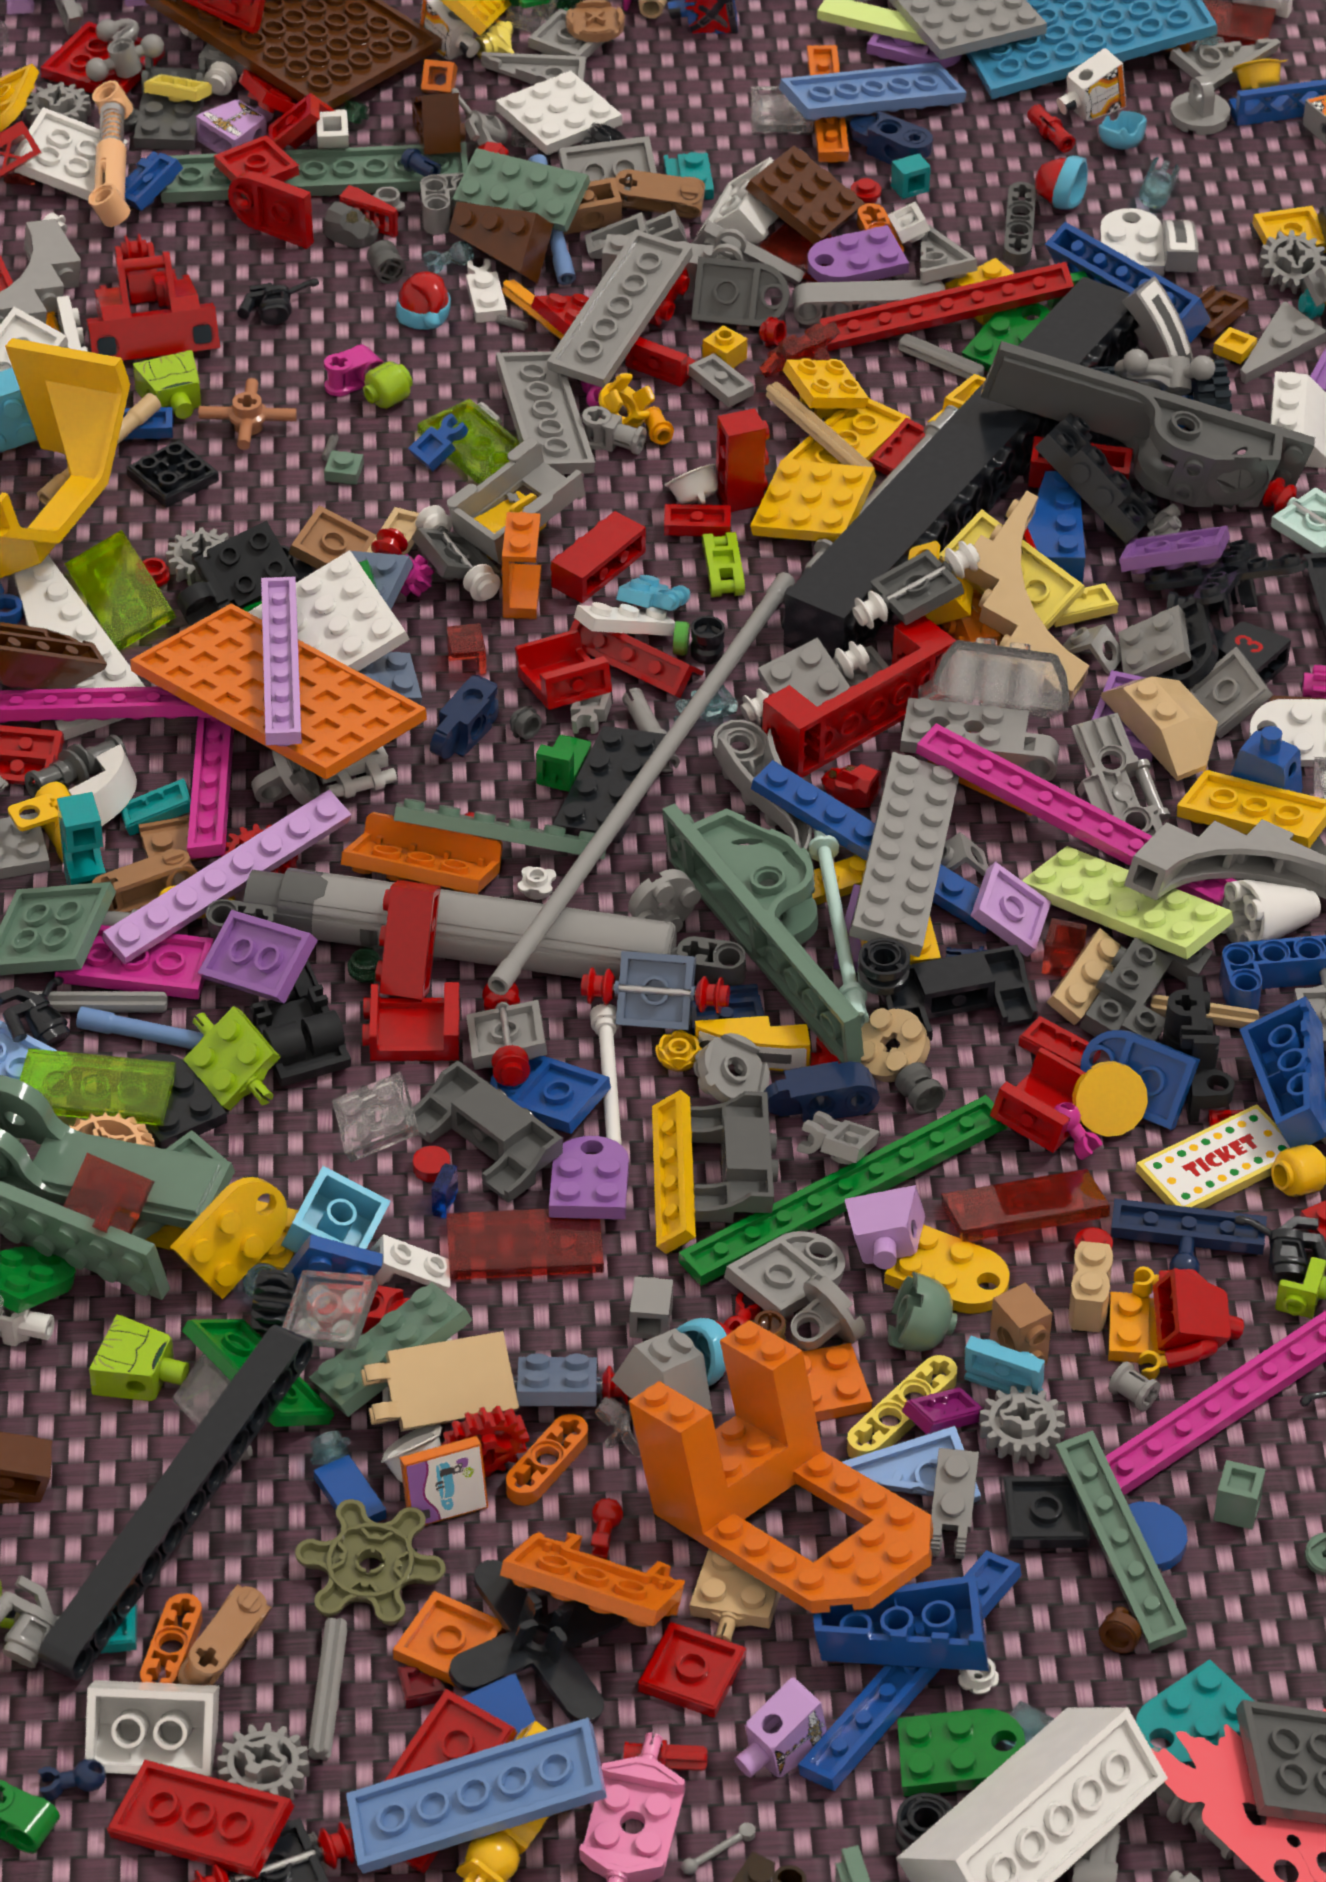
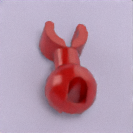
M739 1293L736 1296V1315L727 1318L723 1323L732 1331L749 1320H755L756 1315L762 1312V1308L756 1303L749 1305L748 1308H744L743 1293Z
M602 1498L595 1503L592 1509V1519L597 1526L591 1540V1546H593L591 1555L605 1560L608 1559L612 1529L617 1527L623 1518L622 1506L617 1500Z

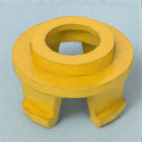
M619 374L615 377L616 380L614 382L606 384L601 389L599 405L617 415H620L618 411L623 405L627 410L628 416H622V424L638 428L644 423L643 420L650 415V412L645 410L655 401L654 394L649 386H645L635 392L628 386L633 378L632 374Z

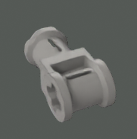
M591 406L583 411L582 420L585 423V432L591 449H604L613 452L615 447L619 446L631 450V453L636 455L641 453L647 435L645 427L639 426L635 428L622 424V416L613 414L601 406Z

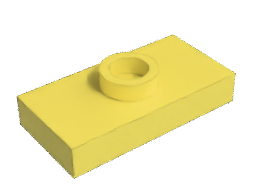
M159 74L144 82V93L166 96L173 102H183L186 100L197 102L212 95V84Z
M1106 583L1086 587L1085 591L1054 623V626H1064L1118 613V603Z

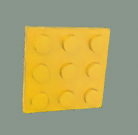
M781 459L750 525L752 535L808 541L827 539L833 543L859 516L876 479L874 467Z

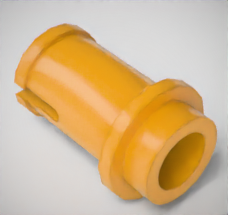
M649 407L645 411L648 410L650 415L643 421L649 429L651 441L660 445L669 443L674 434L672 424L665 420L660 408Z

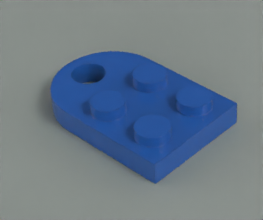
M1126 1030L1107 1031L1093 1038L1083 1052L1080 1069L1087 1072L1094 1065L1093 1058L1095 1053L1099 1050L1107 1052L1110 1061L1125 1064L1141 1076L1147 1088L1148 1099L1143 1119L1168 1129H1175L1200 1059Z
M539 1056L529 1060V1077L519 1085L504 1086L498 1083L493 1075L490 1081L493 1087L504 1091L508 1098L520 1107L528 1109L543 1124L569 1134L578 1127L611 1089L608 1076L546 1056Z

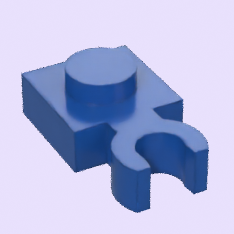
M450 413L444 417L438 430L431 426L408 449L415 458L433 472L456 450L452 442L464 438L469 430L463 422L456 428H452L458 421Z

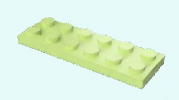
M1069 846L1063 848L1022 880L1051 901V905L1130 937H1136L1147 944L1184 959H1189L1234 923L1231 910L1176 888L1168 891L1158 900L1124 886L1129 870Z

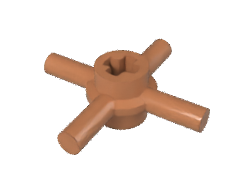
M249 378L245 383V391L233 398V405L231 407L199 406L198 415L199 419L230 420L234 424L235 431L238 433V448L246 450L250 447L251 435L259 433L263 429L265 421L296 422L297 409L266 408L262 403L261 397L257 394L258 381L254 378Z

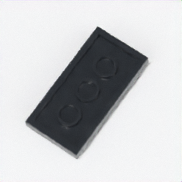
M603 726L553 825L566 828L565 834L579 836L580 831L596 833L666 734ZM641 801L614 837L613 843H621Z

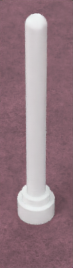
M599 1004L591 1009L590 1022L591 1028L599 1036L602 1075L608 1076L611 1084V1089L603 1097L606 1138L621 1144L614 1034L620 1025H616L617 1007L612 1004Z

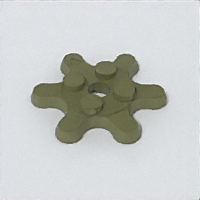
M355 1499L344 1500L336 1508V1518L341 1525V1531L338 1536L329 1541L306 1539L301 1541L295 1549V1557L304 1568L322 1570L329 1575L328 1584L316 1594L314 1600L318 1612L327 1618L336 1617L349 1604L364 1602L374 1607L375 1615L381 1623L386 1626H394L402 1620L406 1612L405 1604L400 1597V1591L407 1585L414 1583L425 1585L438 1584L446 1573L445 1563L440 1557L419 1554L412 1547V1540L420 1534L426 1522L424 1513L415 1507L402 1509L389 1522L377 1523L368 1518L362 1502ZM367 1558L378 1559L381 1562L380 1566L371 1569L370 1573H367L366 1569L360 1566V1563Z

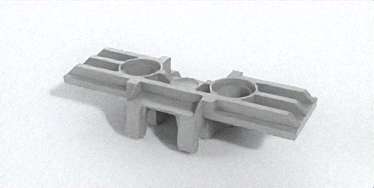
M1118 713L1071 726L1090 775L1082 780L1077 788L1080 799L1086 800L1089 798L1092 805L1130 825L1140 827L1143 832L1153 836L1163 826L1162 822L1169 819L1171 815L1168 808L1163 807L1149 772L1151 768L1149 760H1138L1137 755H1134ZM1107 755H1113L1119 759L1121 766L1110 770L1103 766L1101 760ZM1137 777L1147 802V807L1140 806L1129 778ZM1125 864L1126 869L1129 870L1130 866Z

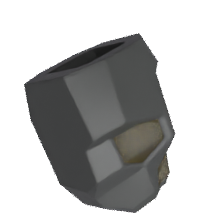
M334 202L329 207L324 219L326 237L336 243L353 248L368 247L377 239V227L360 210L342 202Z

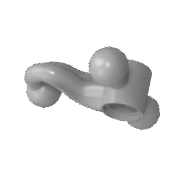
M130 18L116 21L103 19L96 27V34L100 40L107 43L111 42L107 47L110 58L103 60L97 57L89 60L85 66L86 75L89 79L99 82L107 78L110 70L115 69L117 76L120 78L132 77L142 69L140 57L146 55L154 58L162 54L164 50L162 38L155 34H148L143 37L140 45L135 46L133 42L137 39L139 24L135 20Z
M1131 349L1125 354L1124 359L1115 364L1114 371L1116 375L1123 379L1184 396L1192 392L1191 378H1195L1198 381H1207L1214 375L1215 364L1206 355L1195 357L1190 364L1188 357L1171 356L1148 359V355L1143 350Z

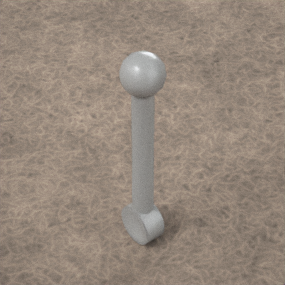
M743 1823L739 1827V1832L695 1859H685L681 1865L683 1873L693 1875L697 1872L698 1866L741 1840H753L756 1834L755 1826L752 1823Z

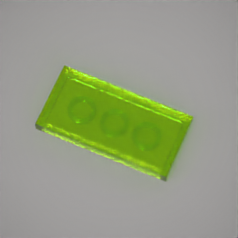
M470 398L417 423V430L420 435L431 426L438 430L444 417L450 413L458 421L452 428H456L461 422L465 424L469 431L464 438L452 442L456 450L448 459L477 484H481L509 462L508 453L520 444L515 436Z
M122 530L64 564L107 635L119 651L176 618L174 611Z
M28 1048L20 1081L38 1090L49 1101L57 1116L89 1118L90 1112L95 1117L103 1116L104 1112L109 1116H115L119 1113L123 1119L134 1116L137 1123L162 1126L176 1074V1062Z

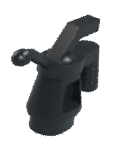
M313 278L290 289L285 285H275L272 283L250 286V293L245 295L237 315L242 319H247L252 309L258 307V314L263 323L275 325L286 322L292 313L291 294L309 286L316 287L319 285V280Z
M54 977L53 980L48 982L43 993L39 995L18 987L0 993V1005L13 1000L23 1002L8 1008L2 1014L14 1042H21L27 1038L20 1018H25L33 1038L50 1047L61 1043L71 1034L67 1027V1020L49 1004L48 1000L53 987L63 984V977Z
M1242 1215L1235 1217L1237 1225H1249L1269 1237L1271 1248L1268 1270L1272 1273V1280L1280 1283V1280L1296 1283L1304 1282L1309 1267L1305 1249H1312L1315 1258L1326 1260L1325 1237L1322 1234L1296 1230H1317L1319 1226L1318 1218L1293 1216L1280 1228L1270 1230L1254 1219Z

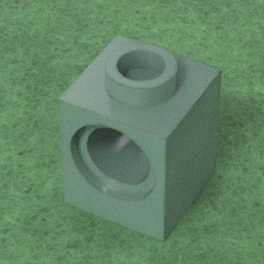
M1226 1460L1217 1491L1214 1521L1253 1530L1262 1498L1266 1469Z

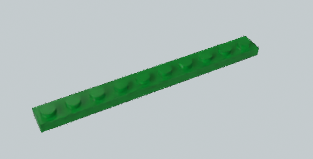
M984 1095L861 1158L857 1163H852L773 1204L772 1213H754L680 1251L679 1263L702 1286L724 1275L728 1265L779 1236L796 1231L807 1232L847 1211L845 1199L886 1191L1008 1127L990 1117L994 1102L987 1095Z

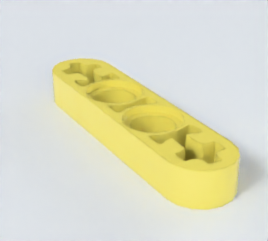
M935 1355L926 1359L850 1429L847 1437L848 1456L852 1459L893 1446L916 1425L902 1412L907 1401L904 1398L905 1395L915 1392L926 1396L954 1389L957 1380L956 1363L951 1358L943 1355ZM933 1374L937 1375V1376L932 1380V1375H933ZM891 1415L897 1417L900 1423L894 1426H887L879 1420L883 1416ZM871 1439H872V1445H870V1444L867 1443V1442L870 1441Z

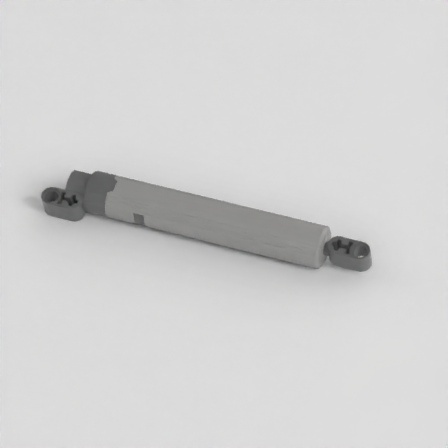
M288 868L285 874L252 869L247 880L243 902L219 899L213 901L206 909L209 936L214 938L215 941L224 925L222 922H225L230 911L234 910L311 933L318 940L384 949V947L379 946L380 930L382 925L387 924L388 911H383V898L385 890L390 889V886L395 882L297 868ZM441 889L433 957L499 966L502 960L510 954L545 904ZM569 907L563 909L521 969L582 978L583 974H589L590 968L594 967L596 974L602 976L607 969H611L616 980H619L622 951L697 957L694 984H697L703 976L707 977L709 984H716L719 978L723 977L724 985L729 986L741 985L746 978L745 951L738 943L692 936L684 938L676 947L677 931L672 922Z

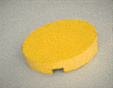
M1115 1061L1099 1062L1093 1065L1091 1069L1082 1074L1077 1080L1072 1094L1073 1104L1078 1107L1081 1114L1080 1122L1093 1133L1106 1137L1122 1135L1132 1130L1143 1118L1148 1104L1147 1088L1141 1076L1129 1066Z

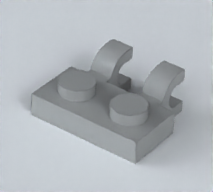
M817 1111L812 1121L807 1120L803 1123L802 1130L811 1134H809L807 1141L802 1140L798 1144L796 1151L811 1154L821 1148V1152L831 1155V1159L838 1163H857L876 1146L880 1131L847 1120L839 1122L833 1120L830 1115Z

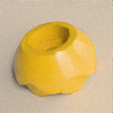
M676 1030L663 1035L655 1049L659 1062L665 1068L675 1072H683L693 1068L696 1061L695 1055L698 1051L702 1050V1047L699 1046L696 1036L688 1034L683 1030Z

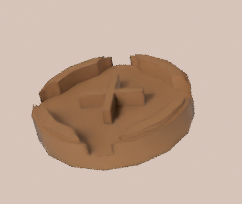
M606 0L581 1L576 4V8L573 10L570 8L566 14L568 33L576 39L585 42L598 43L609 41L618 37L624 31L625 15L623 10L618 6L617 9L611 7V2Z

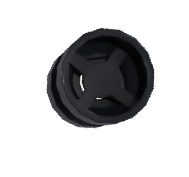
M702 616L692 622L690 651L694 660L704 664L718 662L722 657L725 647L723 641L725 625L722 620L713 616Z

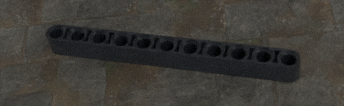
M279 1325L272 1326L266 1332L45 1636L38 1651V1662L41 1665L73 1680H79L86 1674L107 1645L109 1639L117 1631L125 1617L135 1606L305 1369L313 1353L312 1339Z

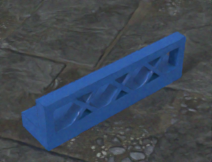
M1326 79L1237 91V98H1231L1228 101L1231 108L1230 114L1237 126L1303 117L1306 99L1326 95Z

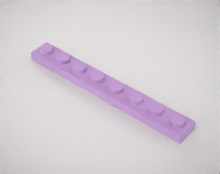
M296 577L261 578L266 745L289 746L291 744H302Z
M330 789L103 931V941L125 965L204 915L206 909L213 901L229 899L245 889L252 869L267 872L273 871L349 823L352 814Z

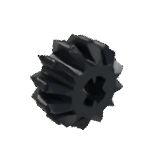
M272 1269L261 1270L257 1275L251 1311V1325L256 1332H262L265 1335L274 1325L290 1330L297 1284L293 1273Z

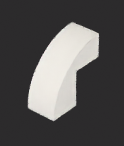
M346 109L320 112V120L316 122L318 149L349 148Z
M121 744L96 756L102 773L68 790L71 795L93 792L101 819V826L109 822L124 809L133 797L137 786L136 775Z

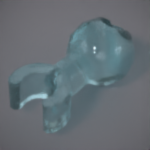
M459 241L454 243L447 252L428 251L424 253V261L428 266L429 272L437 274L447 264L467 265V262L473 259V248L469 243Z

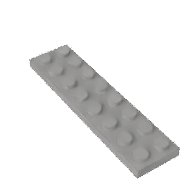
M892 753L849 936L867 942L878 938L893 939L902 943L908 949L910 955L920 956L959 776L947 767L928 763L910 755Z

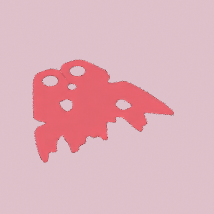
M1224 1725L1225 1737L1219 1739L1218 1746L1213 1745L1202 1737L1194 1738L1186 1732H1176V1736L1186 1748L1196 1769L1181 1763L1165 1748H1162L1159 1752H1155L1152 1749L1168 1777L1164 1783L1180 1799L1188 1803H1204L1205 1806L1202 1811L1203 1823L1263 1881L1285 1882L1275 1874L1274 1863L1278 1860H1287L1298 1871V1879L1295 1882H1326V1873L1319 1868L1316 1861L1319 1853L1326 1852V1824L1266 1816L1265 1825H1253L1246 1816L1243 1803H1250L1255 1806L1256 1804L1242 1738L1230 1726ZM1295 1835L1298 1837L1301 1843L1300 1846H1291L1287 1842V1836Z

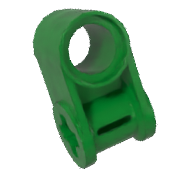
M0 1780V1839L14 1845L23 1852L34 1854L59 1821V1812L46 1799L33 1796L8 1784L6 1781Z

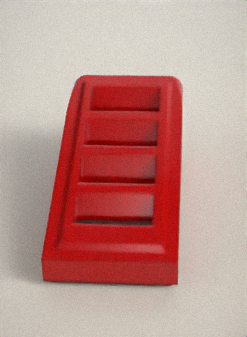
M348 185L341 193L339 202L360 210L366 215V218L374 222L378 233L392 237L398 235L397 208L354 186ZM385 216H389V223L385 222Z

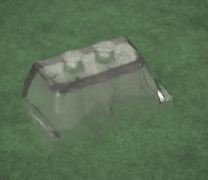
M976 638V642L963 640L953 642L938 659L931 680L919 686L918 699L926 698L935 701L962 702L971 705L1029 711V716L1051 719L1068 712L1070 696L1067 674L1058 655L1030 650L1031 645L1025 643H1010V647L998 646L997 640L990 638Z

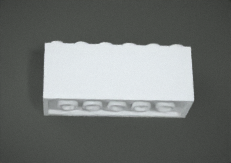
M1128 1707L1066 1708L896 1859L910 1882H1054L1165 1782L1168 1777Z

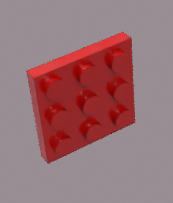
M87 21L40 67L41 77L56 83L63 82L67 86L75 84L76 89L83 88L85 92L92 94L101 84L107 81H116L124 93L127 94L142 79V71H145V56L139 58L142 64L141 71L132 77L120 78L117 76L115 69L109 71L107 78L102 81L96 82L89 79L85 69L87 62L97 57L103 60L110 58L107 47L111 42L107 43L100 40L96 34L98 24ZM137 37L133 42L134 45H140L142 38ZM165 48L162 54L153 58L154 66L165 56Z

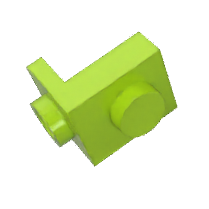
M1311 1257L1303 1284L1280 1280L1275 1309L1291 1315L1313 1319L1318 1300H1326V1276H1324L1326 1260Z

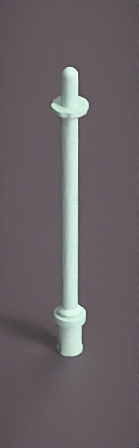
M813 828L814 838L808 844V853L812 859L819 861L843 981V985L839 990L860 1014L862 1028L866 1022H869V1015L865 1004L868 996L867 991L857 982L833 858L839 853V843L835 837L825 835Z

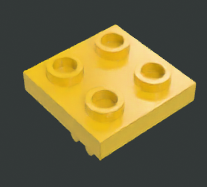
M807 358L786 360L783 372L800 394L799 400L804 405H808L809 408H815L814 413L821 420L824 418V421H826L839 408H866L869 397L843 361L837 359L811 360Z

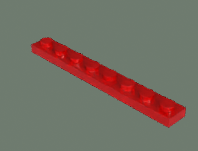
M1062 262L819 319L820 328L828 352L1064 297L1074 287L1067 263Z

